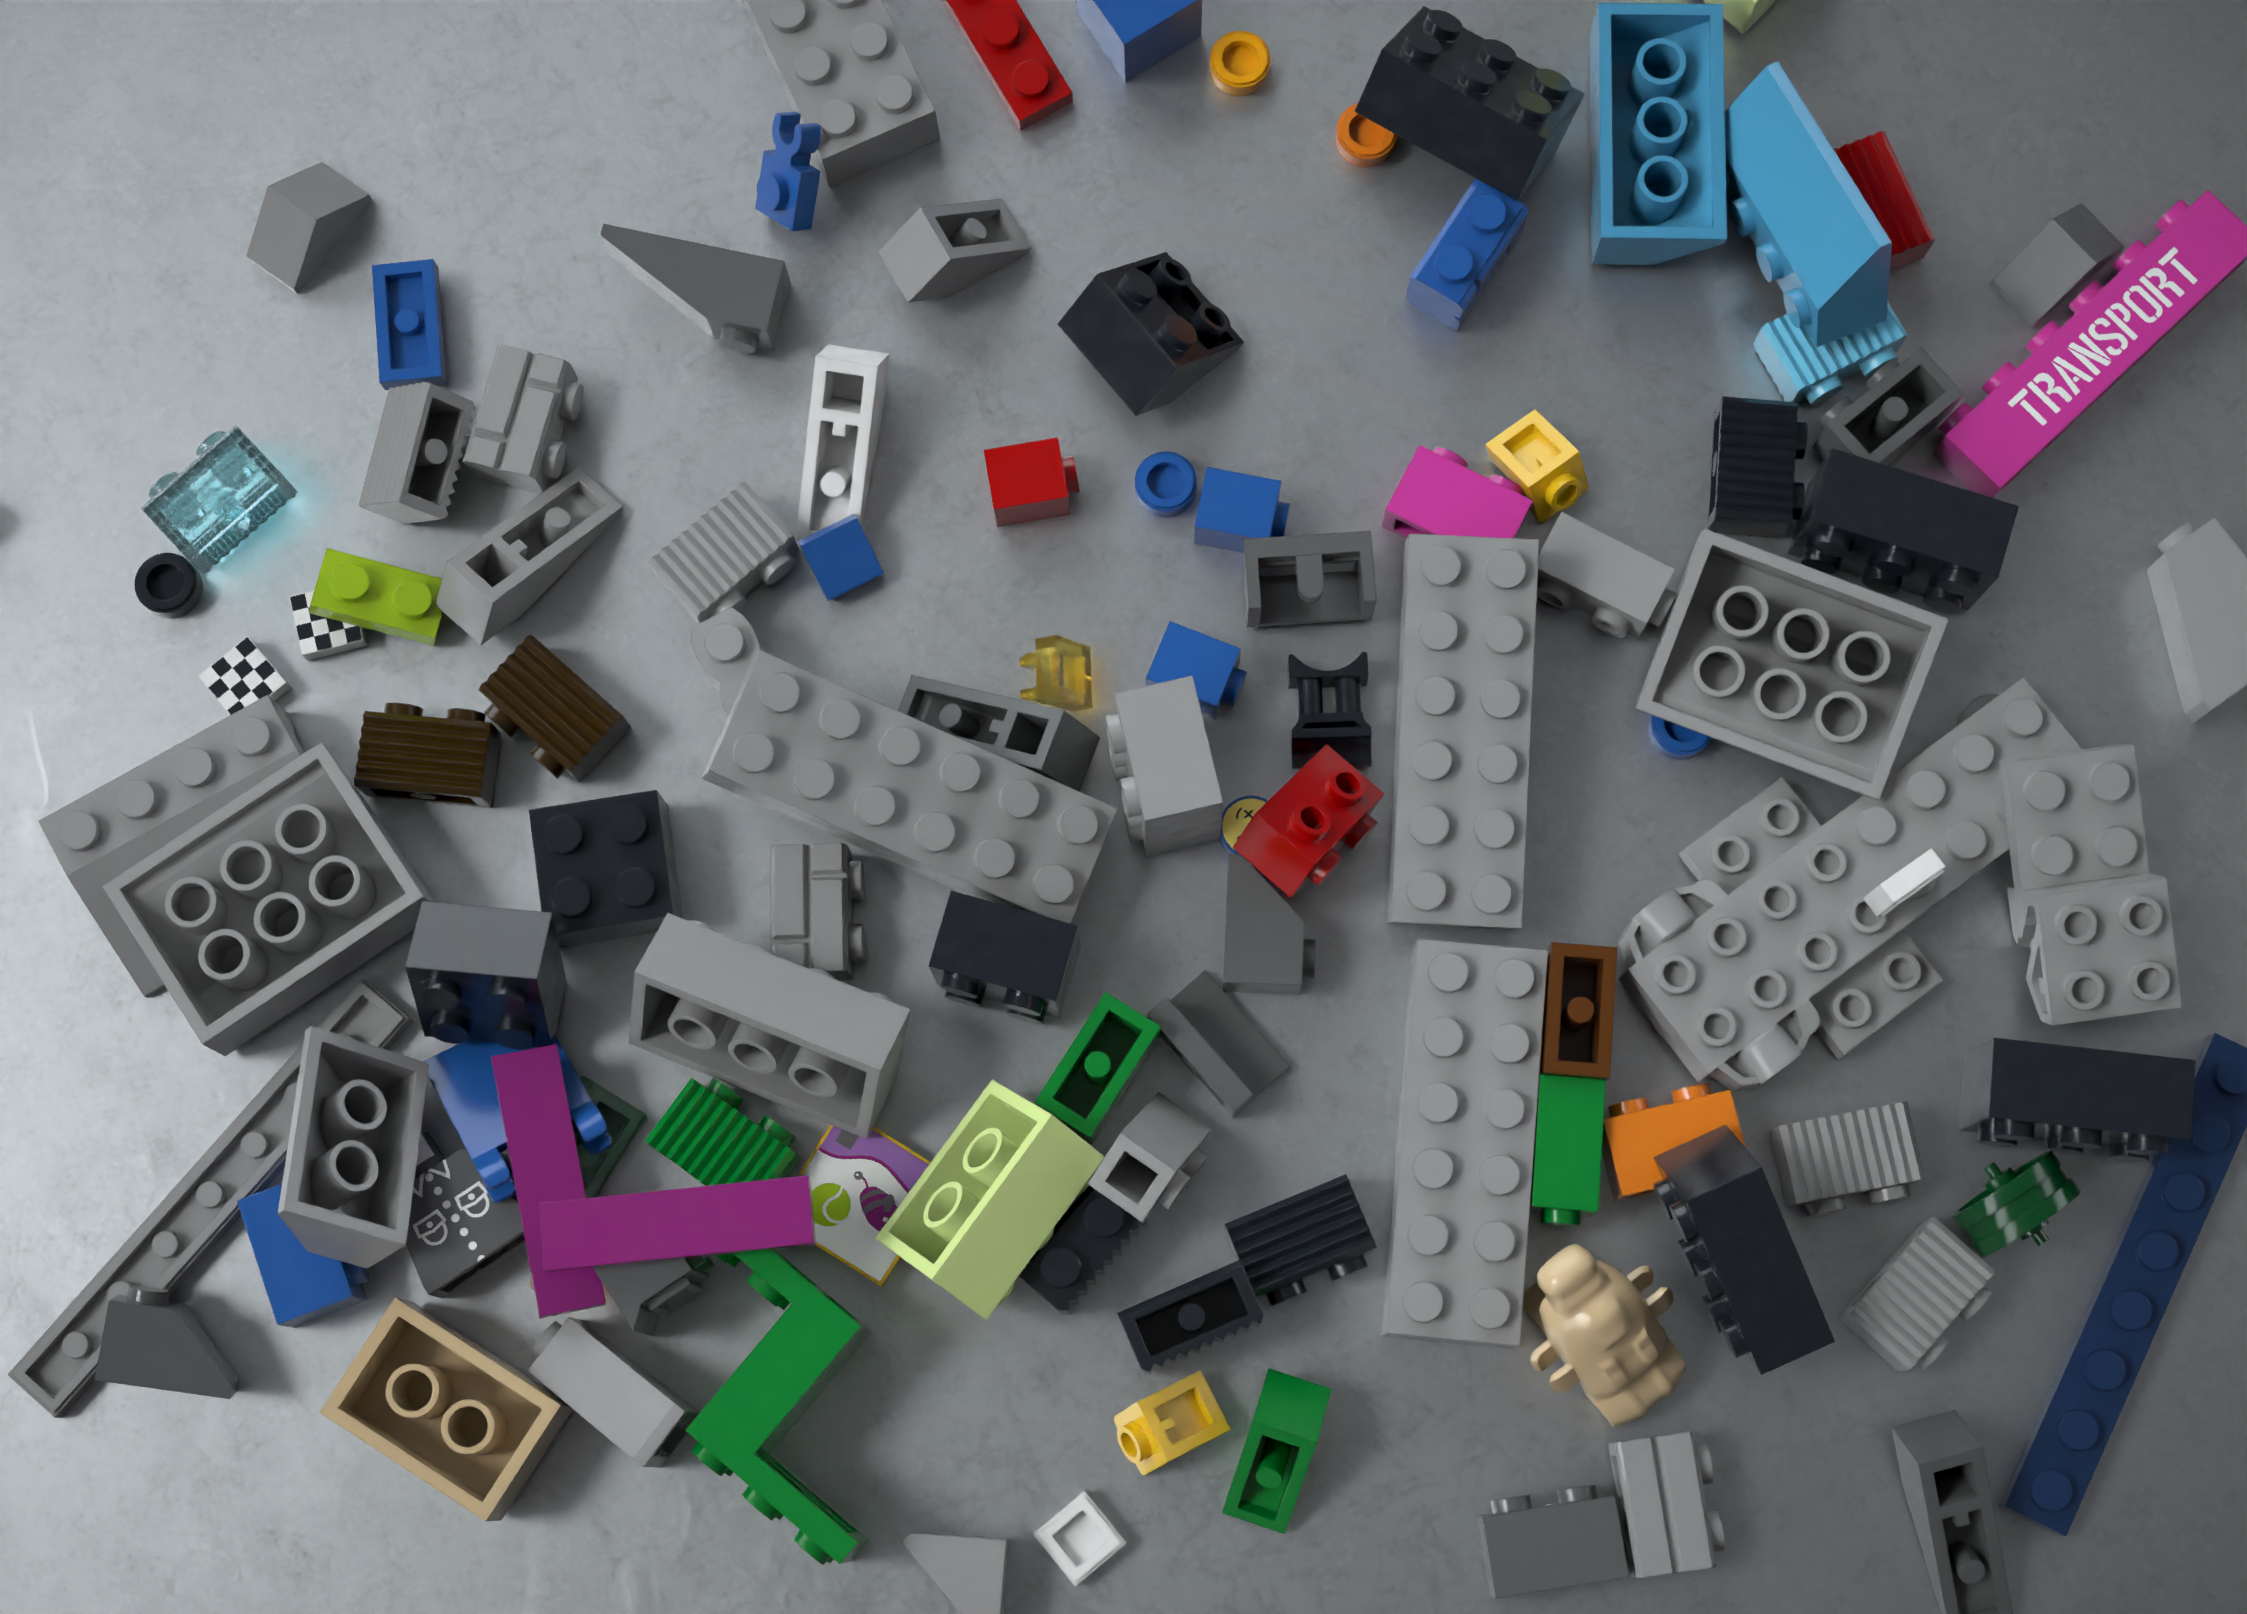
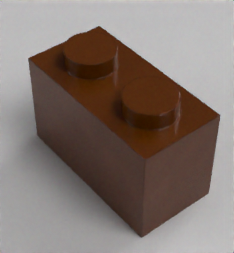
M1551 942L1546 949L1548 950L1539 1075L1602 1079L1607 1081L1610 1078L1617 947Z

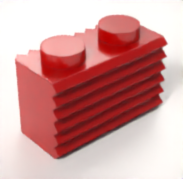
M1885 131L1868 135L1862 140L1857 139L1851 144H1844L1840 148H1833L1892 242L1890 271L1924 258L1935 239Z

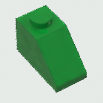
M1268 1368L1224 1503L1223 1514L1285 1534L1319 1438L1332 1389Z

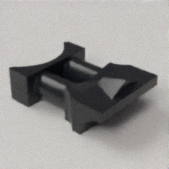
M1362 652L1349 665L1331 671L1313 669L1302 663L1293 654H1290L1287 665L1288 689L1297 688L1298 721L1291 730L1292 769H1301L1326 744L1353 767H1371L1372 731L1371 726L1364 719L1363 712H1361L1360 686H1367L1368 682L1367 653ZM1322 687H1335L1336 713H1323Z

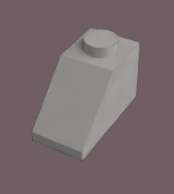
M1000 198L920 207L878 253L889 269L893 282L902 291L909 303L950 297L1025 256L1032 248L1004 201Z

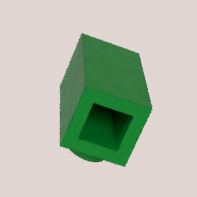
M1539 1075L1529 1212L1541 1213V1224L1580 1227L1581 1216L1591 1217L1598 1212L1606 1080Z

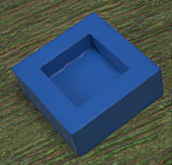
M854 514L798 541L828 601L884 574Z

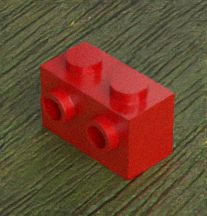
M1326 744L1254 814L1233 848L1292 898L1309 880L1316 886H1320L1343 859L1337 851L1344 844L1354 851L1367 838L1378 823L1370 814L1382 799L1384 793Z

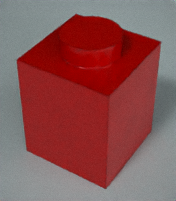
M1058 437L984 450L997 527L1070 515L1068 495L1080 493L1074 456L1061 457Z

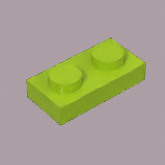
M326 548L310 603L309 613L434 646L443 611L436 606L442 578Z

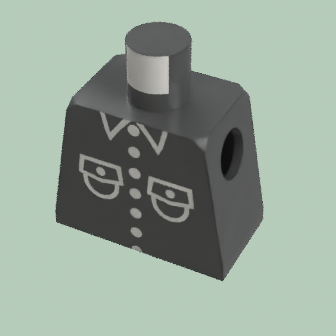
M427 1131L420 1134L406 1246L427 1294L444 1298L523 1245L525 1239L516 1194L502 1202L493 1203L465 1147L445 1158L437 1143Z

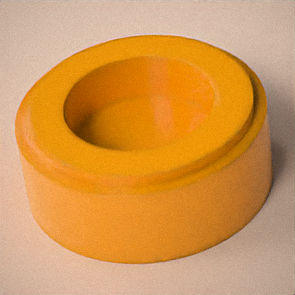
M1233 31L1220 37L1210 53V75L1215 85L1223 92L1233 96H1247L1257 92L1266 83L1270 73L1271 56L1268 46L1259 36L1247 31Z

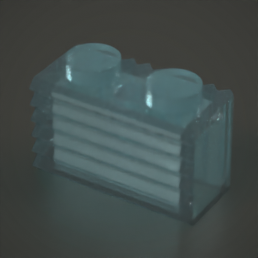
M237 425L227 433L225 431H217L208 436L196 450L198 458L180 474L171 472L157 480L149 490L148 497L150 500L141 507L142 511L202 574L210 572L213 565L218 564L222 557L229 555L231 549L238 547L242 540L247 539L251 532L256 531L260 524L265 523L269 516L276 514L278 508L285 506L287 501L294 498L297 490Z

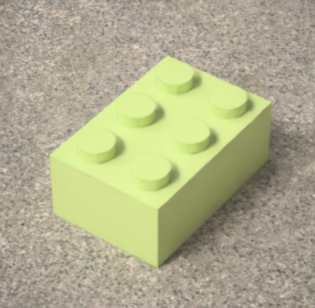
M991 1080L875 1239L987 1320L996 1306L1005 1301L1010 1295L1015 1280L1036 1251L1043 1248L1050 1240L1054 1226L1073 1200L1089 1186L1088 1182L1092 1178L1094 1171L1105 1157L1055 1116L996 1081Z

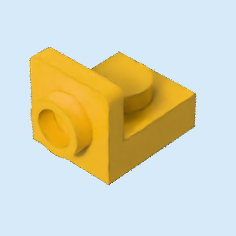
M1536 409L1485 444L1489 459L1511 481L1523 489L1527 498L1533 500L1530 507L1531 513L1541 523L1557 512L1572 506L1589 488L1580 452Z
M1201 1370L1134 1403L1114 1416L1121 1450L1132 1463L1136 1464L1143 1476L1231 1430Z

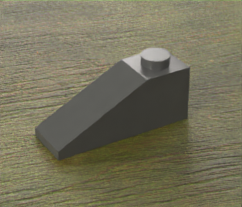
M603 224L600 236L610 257L711 337L718 339L722 346L741 353H754L756 347L774 351L791 284L784 261Z
M911 675L898 709L903 714L1079 792L1100 740L1097 734L1065 710Z
M1956 1410L1892 1427L1902 1486L1940 1613L2013 1614L1982 1444Z

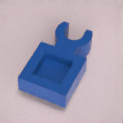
M796 111L776 113L774 117L772 136L776 149L764 150L760 178L757 182L755 206L756 210L791 231L812 229L821 172L810 165L811 154L818 149L820 144L821 127L817 123L799 124L801 114Z

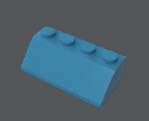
M1598 3L1589 34L1592 264L1655 265L1725 244L1727 240L1723 4Z
M1777 61L1767 65L1725 111L1726 198L1729 201L1731 219L1737 232L1742 237L1749 235L1756 246V257L1762 274L1768 282L1776 280L1783 291V301L1790 321L1796 328L1804 326L1817 348L1886 320L1892 242L1780 63Z

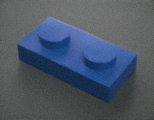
M434 259L372 265L379 383L384 390H389L390 387H402V385H415V382L421 383L422 381L434 385L447 384L439 268Z

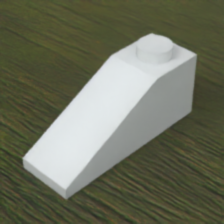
M828 344L815 356L796 541L852 514L857 517L861 527L863 525L883 415L889 353Z

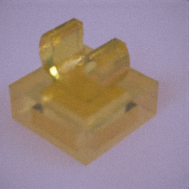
M1058 635L1035 639V652L1023 655L1019 658V664L1022 667L1036 670V686L1020 690V697L1031 702L1049 704L1070 712L1093 708L1091 647Z

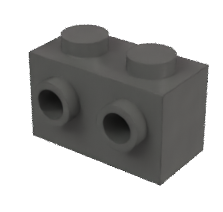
M1921 347L1901 364L1893 358L1883 365L1866 382L1870 389L1857 400L1852 402L1847 396L1828 410L1819 420L1824 429L1812 448L1823 460L1831 448L1889 465L1947 418L1964 393Z

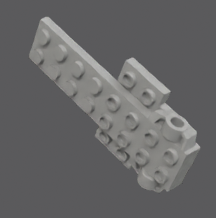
M2023 677L1887 778L1879 800L1863 795L1822 826L1785 779L1781 777L1678 854L1697 878L1698 882L1690 886L1669 889L1630 919L1629 925L1625 928L1618 942L1627 967V971L1619 978V981L1653 1023L1656 1032L1666 1040L1697 1082L1709 1075L1733 1092L1748 1090L1756 1085L1760 1086L1803 1054L1801 1051L1804 1049L1810 1035L1815 1031L1837 1059H1839L1943 981L1903 928L2009 849L1999 761L2082 750V748ZM1932 848L1946 866L1943 868L1944 872L1883 917L1881 915L1876 917L1863 898L1885 880Z

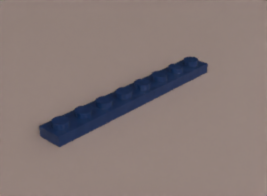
M2217 1033L2207 1036L2195 1063L2192 1138L2189 1141L2169 1147L2168 1155L2153 1157L1998 1505L2058 1536H2066L2247 1127L2246 1047Z

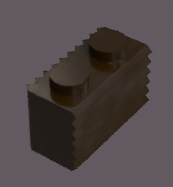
M531 634L525 637L523 643L516 647L514 653L508 655L505 662L500 664L497 670L490 674L488 680L483 682L478 689L491 703L483 713L509 737L512 738L521 730L536 743L537 746L529 754L556 779L567 771L580 783L631 728L622 714Z
M386 703L384 713L364 712L361 738L359 740L360 749L357 753L358 761L355 765L354 786L366 796L461 806L468 805L472 807H491L501 733L491 722H485L486 715L484 713L470 709L452 708L447 710L446 718L422 716L423 709L421 707L405 703Z

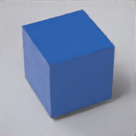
M1076 0L1077 14L1125 83L1201 37L1202 0Z

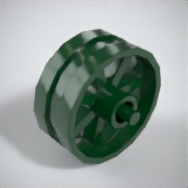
M2052 1150L2037 1156L2014 1171L2009 1167L2001 1172L1996 1163L1992 1162L1983 1168L1990 1178L1989 1181L1983 1184L1985 1190L1964 1204L1952 1215L1961 1230L1965 1229L1973 1240L1971 1244L1981 1258L2000 1250L2018 1238H2021L2023 1241L2031 1236L2038 1246L2049 1240L2043 1231V1228L2050 1223L2048 1218L2068 1205L2081 1193L2073 1179L2067 1178L2061 1170V1163Z

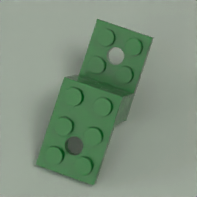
M775 1249L715 1255L725 1264L728 1263L734 1268L740 1261H743L754 1272L746 1282L774 1306H779L785 1310L790 1303L792 1304L685 1431L698 1441L691 1449V1452L719 1476L722 1477L724 1473L731 1476L735 1473L749 1485L742 1493V1496L768 1519L773 1521L776 1517L781 1520L785 1516L800 1529L793 1540L822 1565L826 1562L831 1564L833 1560H836L839 1564L853 1561L868 1543L869 1539L770 1454L872 1331Z

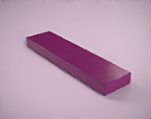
M557 1044L491 1056L539 1319L606 1305L603 1284L593 1268L556 1272L543 1271L539 1203L586 1198Z
M810 1176L539 1203L543 1271L545 1272L816 1245Z

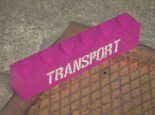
M2209 190L2203 193L2191 206L2183 199L2179 200L2155 224L2154 227L2161 232L2158 237L2148 246L2139 239L2135 241L2112 264L2111 267L2118 274L2104 287L2096 279L2090 283L2068 306L2075 314L2063 326L2059 327L2051 320L2025 346L2032 355L2018 368L2010 361L2006 362L1981 387L1988 394L1984 400L1974 409L1966 402L1962 403L1938 427L1944 438L1935 448L1932 455L1969 491L1995 498L2246 261L2247 226Z

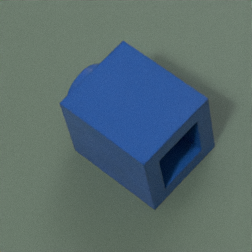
M1207 467L1194 526V544L1244 553L1243 539L1284 536L1290 503L1279 501L1281 481Z
M1169 621L1146 676V686L1193 676L1202 715L1216 720L1223 703L1234 707L1243 687L1247 671L1238 668L1241 648Z

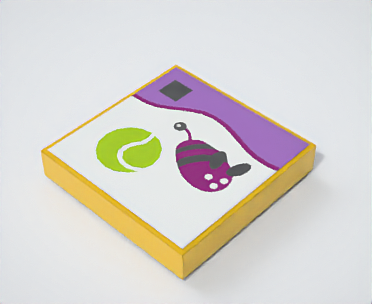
M830 1125L798 1175L811 1177L816 1246L879 1286L884 1287L900 1262L901 1257L875 1238L931 1162L874 1126L868 1138L865 1139Z

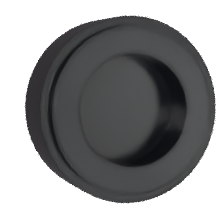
M160 553L150 557L140 566L135 577V592L139 601L153 614L162 618H178L188 614L196 607L202 596L203 582L199 571L186 558L175 553Z

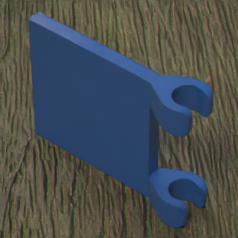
M555 1035L553 1045L557 1044L571 1121L587 1153L591 1156L599 1154L612 1146V1140L607 1133L606 1122L588 1095ZM467 1040L423 1062L430 1064L428 1078L471 1158L493 1203H499L515 1195L516 1191L509 1169L500 1155L501 1152L508 1148L491 1056L522 1050L510 1049L499 1043ZM531 1046V1047L528 1048V1049H533V1048H538V1047Z

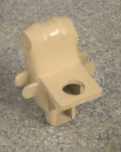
M1575 1243L1562 1249L1548 1260L1537 1274L1538 1282L1523 1294L1522 1310L1544 1332L1548 1339L1532 1353L1531 1365L1535 1371H1544L1560 1358L1565 1365L1550 1376V1387L1557 1393H1563L1578 1382L1585 1395L1600 1410L1610 1425L1616 1428L1643 1418L1657 1402L1665 1397H1669L1686 1371V1365L1682 1356L1667 1337L1666 1331L1657 1321V1318L1672 1305L1673 1294L1669 1287H1660L1645 1300L1641 1292L1653 1283L1654 1277L1650 1267L1640 1266L1625 1276L1620 1270L1606 1262L1595 1260L1589 1250Z

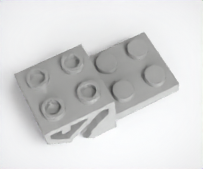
M2125 743L1999 761L2014 886H2007L2012 934L2018 946L2031 949L2026 981L2040 1020L2055 1026L2182 1008L2167 877L2151 874L2149 870L2135 745Z

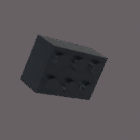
M1423 6L1382 48L1354 112L1518 201L1556 154L1585 93L1572 87L1569 80L1562 74L1550 69H1539L1517 57L1515 51L1507 44L1494 39H1484L1462 26L1460 20L1452 14L1441 10H1431Z
M1831 448L1807 486L1802 516L1796 522L1787 554L1801 558L1802 565L1827 574H1836L1840 570L1862 577V583L1865 586L1880 592L1897 593L1901 589L1923 596V602L1937 610L1946 612H1958L1961 608L1969 610L1999 577L2019 506Z
M1992 1038L1963 1054L1958 1131L1978 1133L1977 1143L1988 1146L2017 1147L2018 1141H2031L2035 1139L2043 1140V1151L2046 1152L2052 1150L2053 1153L2083 1154L2084 1148L2106 1147L2109 1148L2108 1158L2147 1162L2149 1161V1155H2168L2169 1147L2189 1141L2192 1138L2196 1060Z
M1725 1124L1653 1157L1662 1176V1180L1653 1183L1655 1193L1668 1219H1674L1683 1237L1677 1241L1682 1256L1692 1275L1699 1277L1707 1295L1701 1297L1707 1314L1716 1331L1723 1333L1735 1358L1746 1354L1760 1375H1763L1834 1343L1835 1340L1763 1168Z

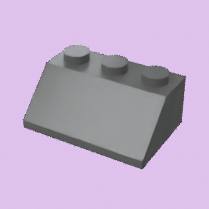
M310 1026L305 1030L278 1215L307 1252L369 1268L406 1245L430 1064L315 1026Z

